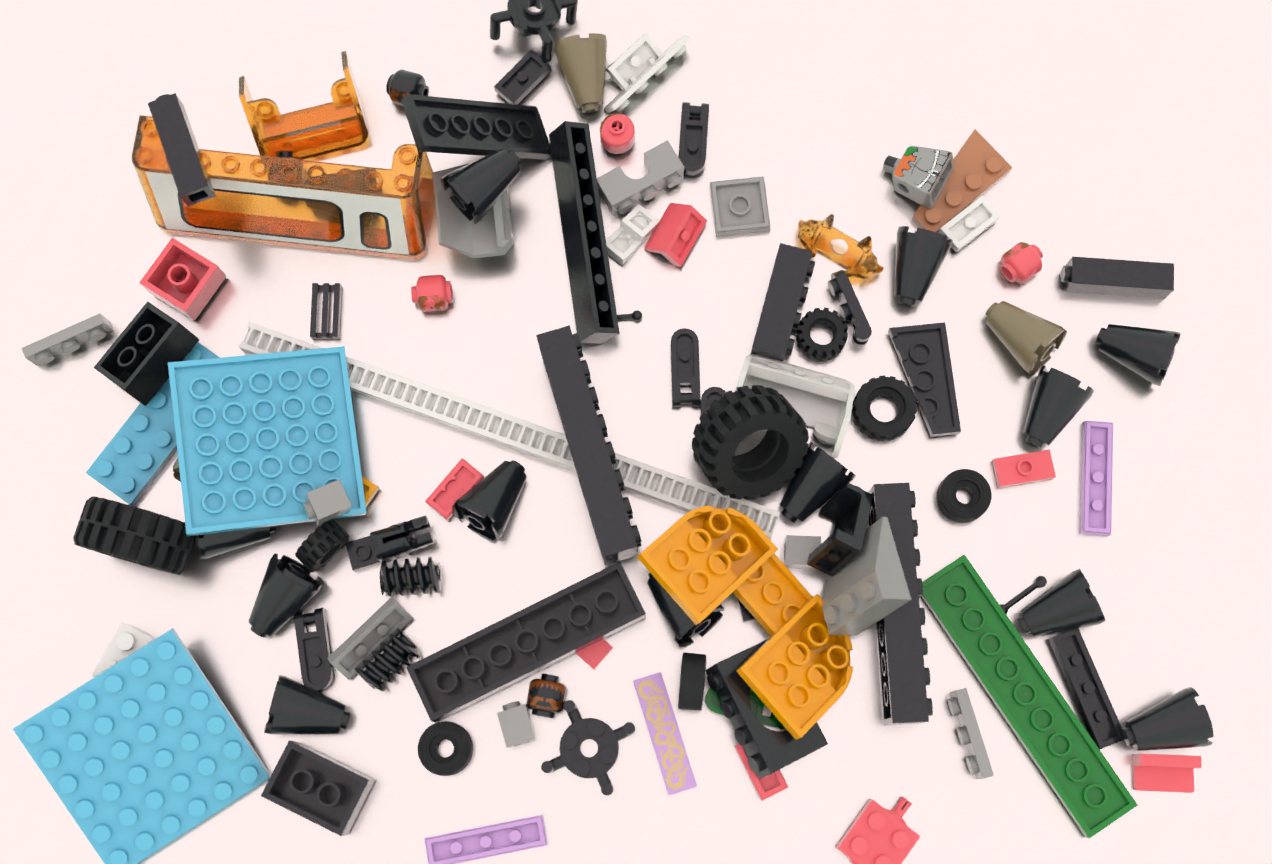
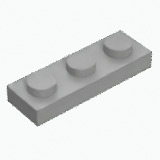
M99 313L21 349L27 360L35 365H43L53 361L55 356L78 350L80 345L101 340L107 333L114 330L110 321Z
M391 597L327 659L349 680L357 673L354 669L355 667L361 669L364 666L363 660H370L373 657L371 653L373 650L379 652L382 649L380 646L381 642L387 644L390 641L389 634L396 635L399 633L397 627L402 630L413 618Z
M967 688L950 692L951 698L948 699V704L952 715L957 716L960 727L957 728V733L961 744L966 745L969 757H966V762L972 775L975 774L976 779L994 776Z

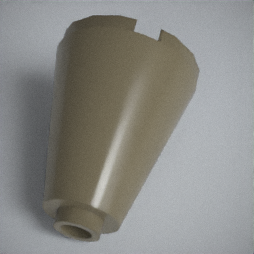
M588 33L589 38H580L579 34L557 40L554 45V52L576 108L582 109L583 113L598 111V106L603 104L608 44L604 34Z
M1001 301L999 304L994 302L985 313L987 316L986 324L1025 372L1032 375L1038 372L1052 358L1050 356L1054 348L1059 349L1067 334V331L1062 326L1005 301Z

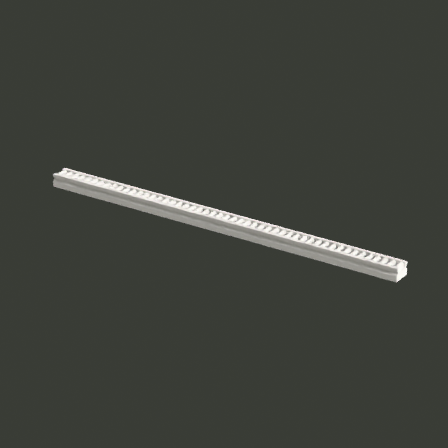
M252 322L248 323L247 327L249 329L243 343L240 342L238 346L242 352L250 355L322 348ZM346 356L350 391L576 472L564 434ZM615 453L616 464L613 465V469H620L625 490L685 512H690L704 506L737 510L754 521L766 536L771 539L780 514L779 511L743 498L738 500L724 496L717 489Z

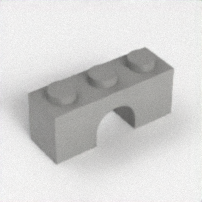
M668 140L644 152V164L648 169V173L640 179L629 178L621 167L618 166L597 178L599 194L612 215L619 212L620 214L626 213L634 207L635 203L643 199L644 201L650 200L658 194L659 190L666 186L668 188L674 187L681 182L684 177V166Z

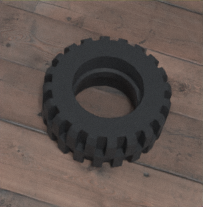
M752 385L750 389L748 386L738 387L735 392L730 390L724 393L723 398L718 401L715 399L710 403L711 408L707 412L703 411L699 418L700 424L695 426L693 432L695 437L692 439L694 459L712 486L724 496L741 500L742 497L745 500H753L759 495L761 497L768 496L770 491L774 489L778 491L784 487L783 483L788 479L791 481L796 475V469L801 468L804 463L803 455H807L809 445L807 443L809 434L806 429V423L782 394H779L777 390L770 387L765 388L761 385ZM767 429L764 438L754 449L747 453L733 456L738 445L747 436Z
M91 496L85 502L73 540L76 546L180 575L186 569L197 535L187 536L185 522L132 505Z

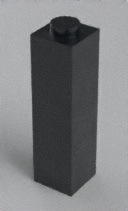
M177 94L161 95L156 100L149 102L148 106L180 197L187 206L216 197L185 107Z
M1072 256L1068 263L1062 267L1061 281L1065 282V292L1165 299L1174 291V263Z

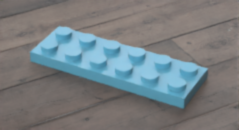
M197 342L183 361L220 357ZM169 378L147 406H144L142 403L138 405L86 471V474L132 506L137 503L177 451Z

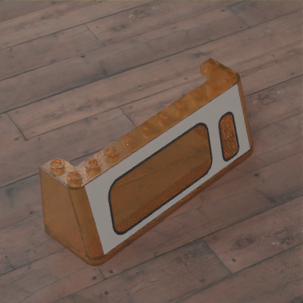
M139 115L131 159L155 223L166 233L413 260L423 257L427 252L435 203L433 169L427 152H418L416 144H403L399 146L394 152L391 169L199 149L216 197L187 206L178 193L153 117Z

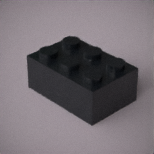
M147 301L93 368L144 406H147L169 378L168 362L183 361L200 339L178 321Z
M289 740L261 797L339 836H346L349 834L375 780L297 741Z

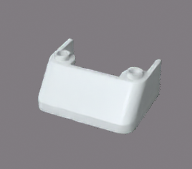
M747 355L735 391H737L738 387L748 386L751 389L752 385H761L765 388L770 387L777 390L803 418L806 426L814 428L813 433L819 442L827 445L834 444L832 457L838 459L851 418L855 385L843 378L765 356Z

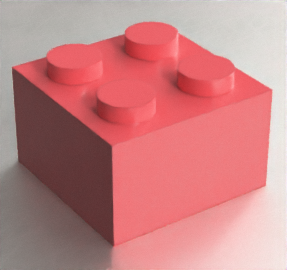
M172 237L139 283L150 294L195 321L227 276L218 265Z

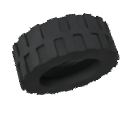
M883 375L879 376V378L869 379L867 383L861 386L853 400L852 416L855 419L854 423L856 426L858 425L863 434L865 433L871 439L875 438L878 441L894 440L895 437H900L908 430L916 417L917 400L912 393L913 390L910 386L905 385L904 381L895 379L896 377H885ZM888 395L896 401L898 413L893 420L882 422L873 417L870 405L877 396Z

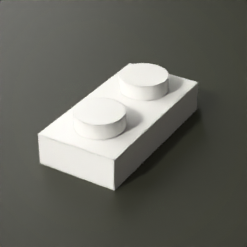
M981 196L941 227L939 233L947 236V240H953L951 247L957 253L998 221L1000 215Z

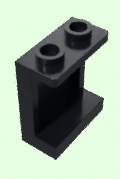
M847 483L821 508L820 514L833 521L831 535L809 555L807 565L833 577L862 551L873 494L851 483Z

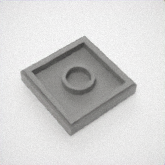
M764 176L709 183L716 237L770 231L771 225Z

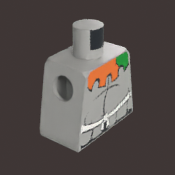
M913 145L907 147L901 159L888 155L883 164V171L893 174L892 180L896 192L929 209L933 208L954 169L952 152Z

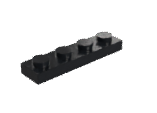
M1069 630L1048 638L1085 726L1099 749H1103L1123 741L1122 727L1080 630Z

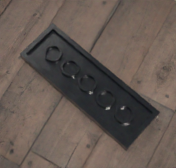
M407 94L401 100L418 152L488 156L501 149H505L508 152L512 150L519 158L547 160L552 156L550 143L537 106Z

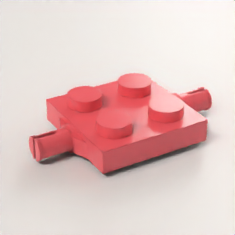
M901 796L894 809L889 810L883 808L873 799H869L835 848L846 855L851 864H902L921 837L909 828L902 819L912 803Z

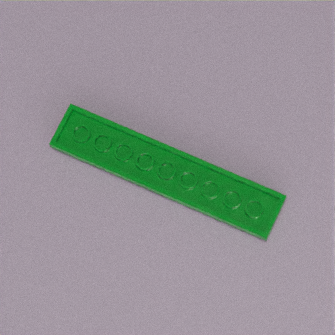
M965 554L922 582L923 595L921 597L1084 836L1090 839L1138 806Z

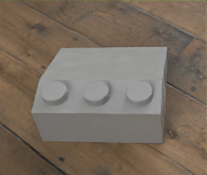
M887 517L880 518L866 529L862 551L833 577L827 574L822 609L829 635H858L911 600Z

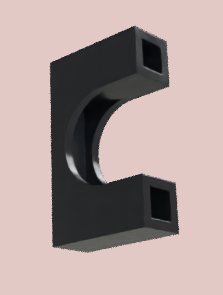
M767 640L706 669L708 684L716 692L721 702V710L729 718L734 728L735 738L743 746L748 756L749 767L757 774L759 779L828 745L817 722L802 738L796 740L788 730H770L763 726L754 716L750 706L751 688L736 670Z

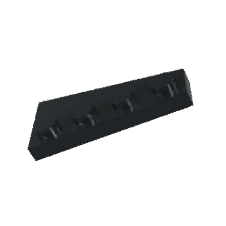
M945 322L889 328L888 333L910 387L913 390L912 392L916 397L930 436L959 434L961 427Z

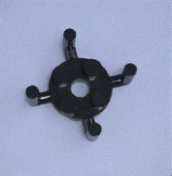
M508 0L507 10L492 13L490 16V38L492 40L500 39L501 23L510 21L520 35L540 36L542 41L541 60L548 63L552 60L553 38L550 31L558 28L561 11L564 8H567L566 21L569 23L576 21L578 0ZM536 7L541 11L531 12L528 10V8Z
M567 700L564 703V709L572 724L561 737L560 756L544 761L541 769L544 773H552L566 766L576 776L596 778L601 792L606 796L611 795L614 787L607 772L617 760L619 752L618 741L632 735L635 732V725L627 722L623 726L612 730L608 724L599 719H582L574 701ZM588 739L594 740L598 745V751L592 757H586L581 752L582 743Z

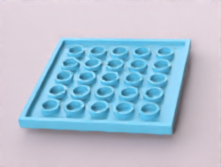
M345 346L168 362L187 536L315 521L314 518L309 520L303 507V503L306 502V493L339 479L352 506L349 512L336 518L366 515Z
M171 628L13 728L17 737L104 864L139 863L271 776L174 628Z

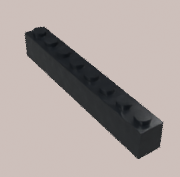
M564 121L549 134L576 330L581 343L603 344L620 334L589 124Z

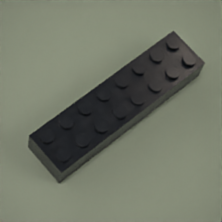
M570 325L538 334L536 337L604 565L637 556L638 547L642 546L641 537L637 525L631 526L629 521L633 519V511L628 496L622 498L621 492L625 491L620 469H613V465L616 464V456L611 441L605 442L604 439L608 437L607 427L603 414L597 415L596 413L600 408L595 388L588 387V384L592 382L586 359L580 361V358L584 356L578 333L572 334Z
M909 482L874 484L868 491L873 494L868 525L871 526L882 517L888 518L911 596L909 602L876 623L884 726L922 724L929 722V716L933 715L932 699L927 698L926 686H930V670L924 666V655L928 654V643L926 637H922L921 626L925 625V610L919 606V596L923 595V583L921 578H917L916 566H920L921 559L920 551L915 549L914 537L918 536L917 520H912V508H915L916 505L914 490L910 491Z
M619 561L406 668L431 722L436 723L646 618V613Z

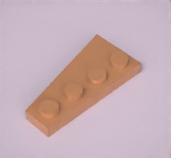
M974 129L954 157V169L933 208L929 209L920 205L913 215L912 220L919 228L938 233L941 227L975 202L1013 168L976 129Z

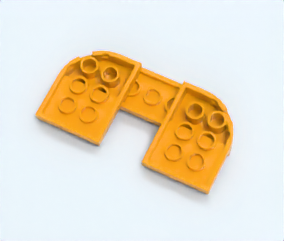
M712 506L696 508L677 520L642 551L637 558L695 625L704 620L733 592L771 636L736 672L796 740L800 739L843 695L849 685L853 673V666H850V651L853 650L849 635H829L822 609L823 599L818 594L812 596L778 558L775 554L778 548L754 521L743 513L731 508L721 509L712 508Z

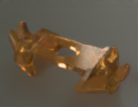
M830 214L822 221L816 219H809L808 221L800 219L798 221V239L806 250L813 251L811 257L816 256V249L822 251L847 266L849 270L844 272L851 278L867 279L870 275L879 274L884 270V267L877 263L878 258L872 252L871 237L867 236L859 242L833 227V214ZM832 239L844 240L848 245L847 252L843 254L835 252L831 244Z

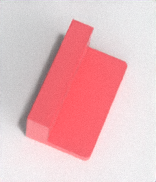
M670 203L644 248L648 252L661 253L674 266L681 267L707 220L692 205Z
M1132 754L1133 789L1138 791L1193 793L1194 768H1202L1201 756Z

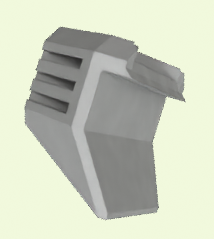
M468 164L433 172L439 245L472 258L506 255L513 245L508 188L483 219L474 224L473 219L469 221L450 199L452 196L451 189L444 190L440 181L444 175Z

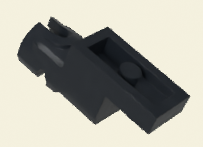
M424 515L410 521L394 524L390 527L371 532L370 536L345 543L352 570L356 572L382 563V560L389 562L410 556L409 552L434 544V536L430 532L415 537L417 532L431 528L428 517Z

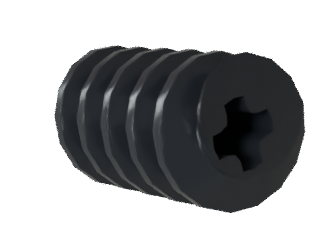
M428 557L426 566H423L421 559L417 558L413 567L409 559H405L403 567L399 566L397 559L393 560L392 568H388L386 561L382 560L380 566V588L382 595H384L386 590L388 596L394 597L396 590H398L401 596H405L408 587L412 595H417L420 587L424 594H429L431 586L435 593L441 592L442 576L440 562H438V565H435L432 557Z
M398 627L399 637L393 634L388 635L392 643L391 645L383 642L380 643L383 650L382 654L374 650L371 652L375 660L374 662L364 659L365 670L357 667L354 668L360 677L373 689L376 688L384 692L386 690L384 680L393 683L395 678L392 672L402 675L404 671L401 663L406 666L412 664L409 655L416 658L421 656L415 643Z

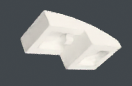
M638 204L621 221L620 227L606 239L608 255L620 265H623L654 231L660 220Z

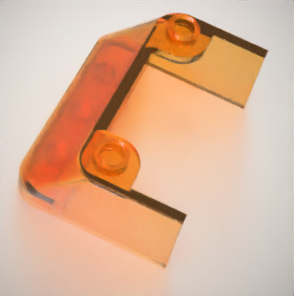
M346 51L341 52L345 78L333 83L331 87L333 102L281 114L278 105L273 100L268 98L253 100L245 76L239 77V98L260 157L264 163L267 164V160L270 157H276V151H293V156H298L304 160L362 145L367 140V124L358 87Z

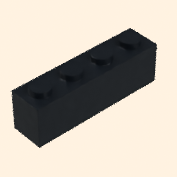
M780 243L751 354L765 356L782 362L785 355L791 356L795 339H791L790 336L792 328L798 329L802 313L797 312L799 302L805 304L809 287H805L804 282L806 277H812L815 261L810 259L813 251Z

